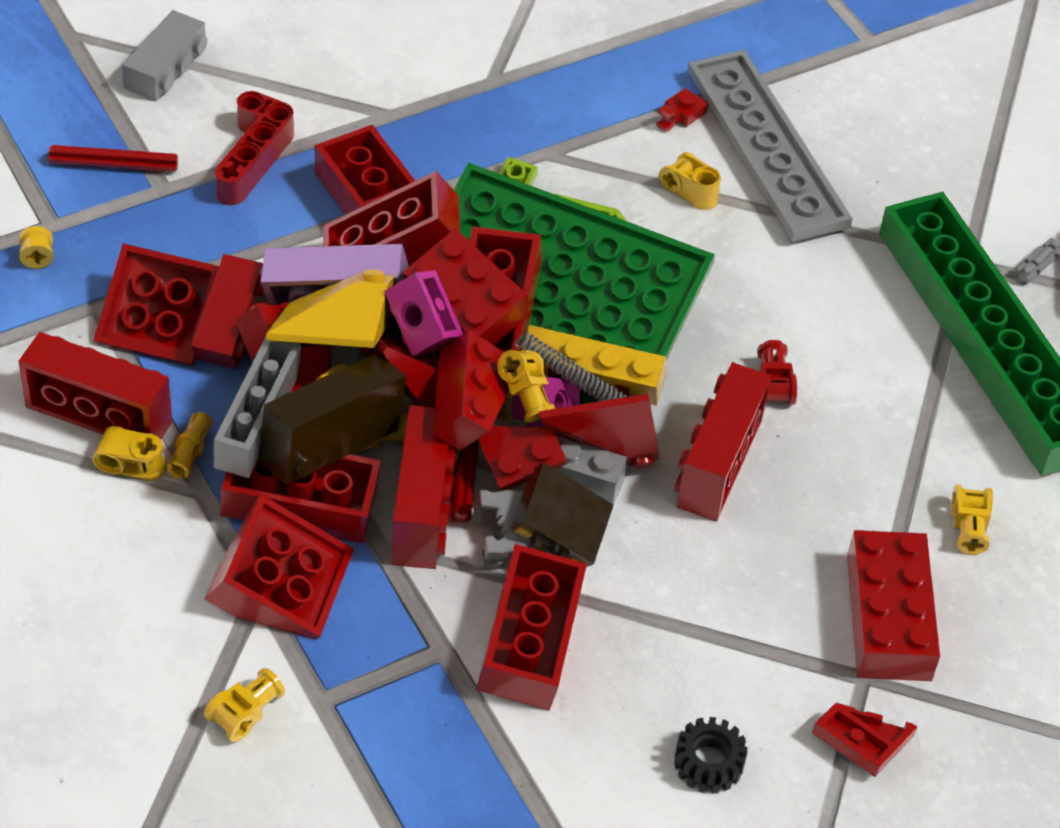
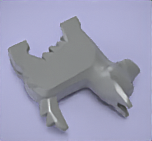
M524 489L498 492L479 491L477 495L478 500L474 504L475 521L492 523L491 530L494 531L493 536H486L485 550H480L482 569H494L508 565L515 544L530 548V539H525L518 535L511 528ZM541 546L543 550L547 551L550 554L556 555L555 553Z

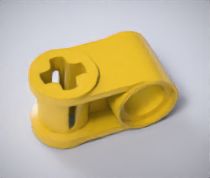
M683 152L678 156L677 162L660 170L659 178L663 186L668 191L677 194L691 203L694 207L707 210L718 204L721 175L718 170L703 163L693 154Z
M110 426L105 429L92 459L94 465L105 473L120 474L144 481L159 479L164 475L167 468L165 458L161 455L163 444L158 436L126 430L118 426Z

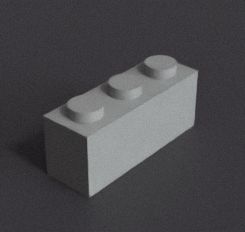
M172 10L122 64L124 89L157 101L165 91L167 92L171 89L174 81L181 73L188 70L190 63L198 54H202L205 51L208 42L205 34V22Z

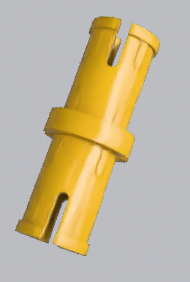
M203 412L193 413L185 432L178 436L175 442L176 451L167 465L168 472L175 478H187L195 459L203 453L205 438L213 425V420L209 415Z

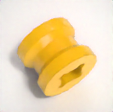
M32 226L22 230L19 235V245L21 247L19 250L20 262L32 269L45 268L50 265L54 257L52 233L41 226Z

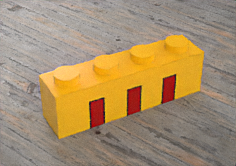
M529 325L527 331H529L530 335L533 334L534 338L538 337L539 341L542 340L544 344L547 343L548 347H553V350H557L558 353L561 352L562 356H567V359H571L572 362H576V365H580L581 368L590 371V374L599 377V380H604V383L607 382L609 386H613V389L616 388L618 392L621 391L622 395L625 394L629 397L648 393L650 404L658 405L666 378L665 356ZM527 360V363H534V361ZM547 365L544 366L543 372L545 377L566 378H561V374L557 375L556 371L552 372V368L547 369Z

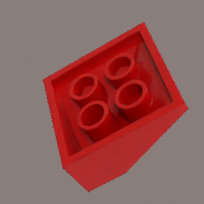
M123 243L93 341L193 366L196 357L191 345L219 266Z
M384 331L376 346L370 349L374 354L377 352L406 375L404 390L419 406L435 408L439 356L435 353L412 356L402 338Z
M648 393L539 411L544 428H553L557 436L627 457L626 465L632 464V468L650 467L653 465V461L660 460Z
M260 494L219 564L204 599L236 618L317 640L322 634L354 548Z

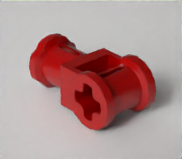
M767 340L757 348V356L762 361L759 371L772 375L767 401H787L789 405H794L797 399V378L793 374L792 363H786L785 360L788 354L787 345L780 340Z

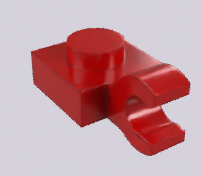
M684 88L666 100L665 105L659 109L658 113L663 118L656 123V126L665 132L671 130L679 122L689 126L707 113L709 103L687 88Z

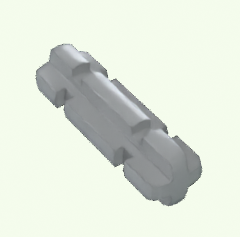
M1059 238L1048 239L1025 262L1016 268L1015 273L1018 276V281L1030 283L1060 256Z

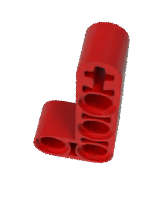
M246 91L238 96V127L244 132V135L215 170L216 195L219 202L229 206L240 204L293 140L294 112L289 104L256 91Z

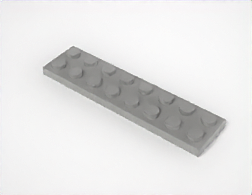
M741 50L689 62L688 74L704 100L709 103V108L791 242L851 228L853 218L747 52Z

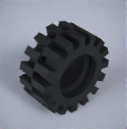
M703 717L696 719L695 726L691 722L685 726V731L681 730L674 756L675 769H679V778L683 780L688 776L686 785L693 788L695 783L699 784L698 792L705 793L706 787H711L712 794L719 793L720 785H722L724 791L731 789L732 782L736 785L740 780L747 757L744 735L738 737L740 730L736 726L729 730V721L723 719L721 725L715 724L716 717H709L708 724L704 723ZM701 747H714L725 755V760L718 764L706 763L697 757L696 751Z

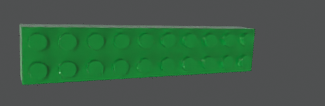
M943 191L886 206L879 231L880 237L1039 474L1044 476L1060 471L1059 355Z

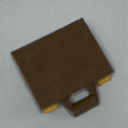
M542 463L534 467L533 475L526 484L511 528L518 535L525 539H530V548L547 552L541 548L543 546L558 556L586 563L587 567L595 563L614 505L548 464Z

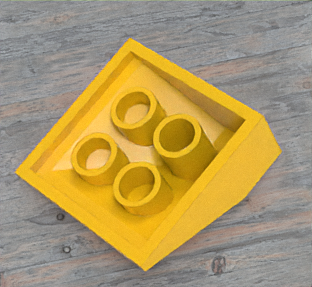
M365 270L363 273L356 274L296 299L287 305L268 330L266 340L374 348L393 318L384 291L394 286V276L384 275V272L381 270Z

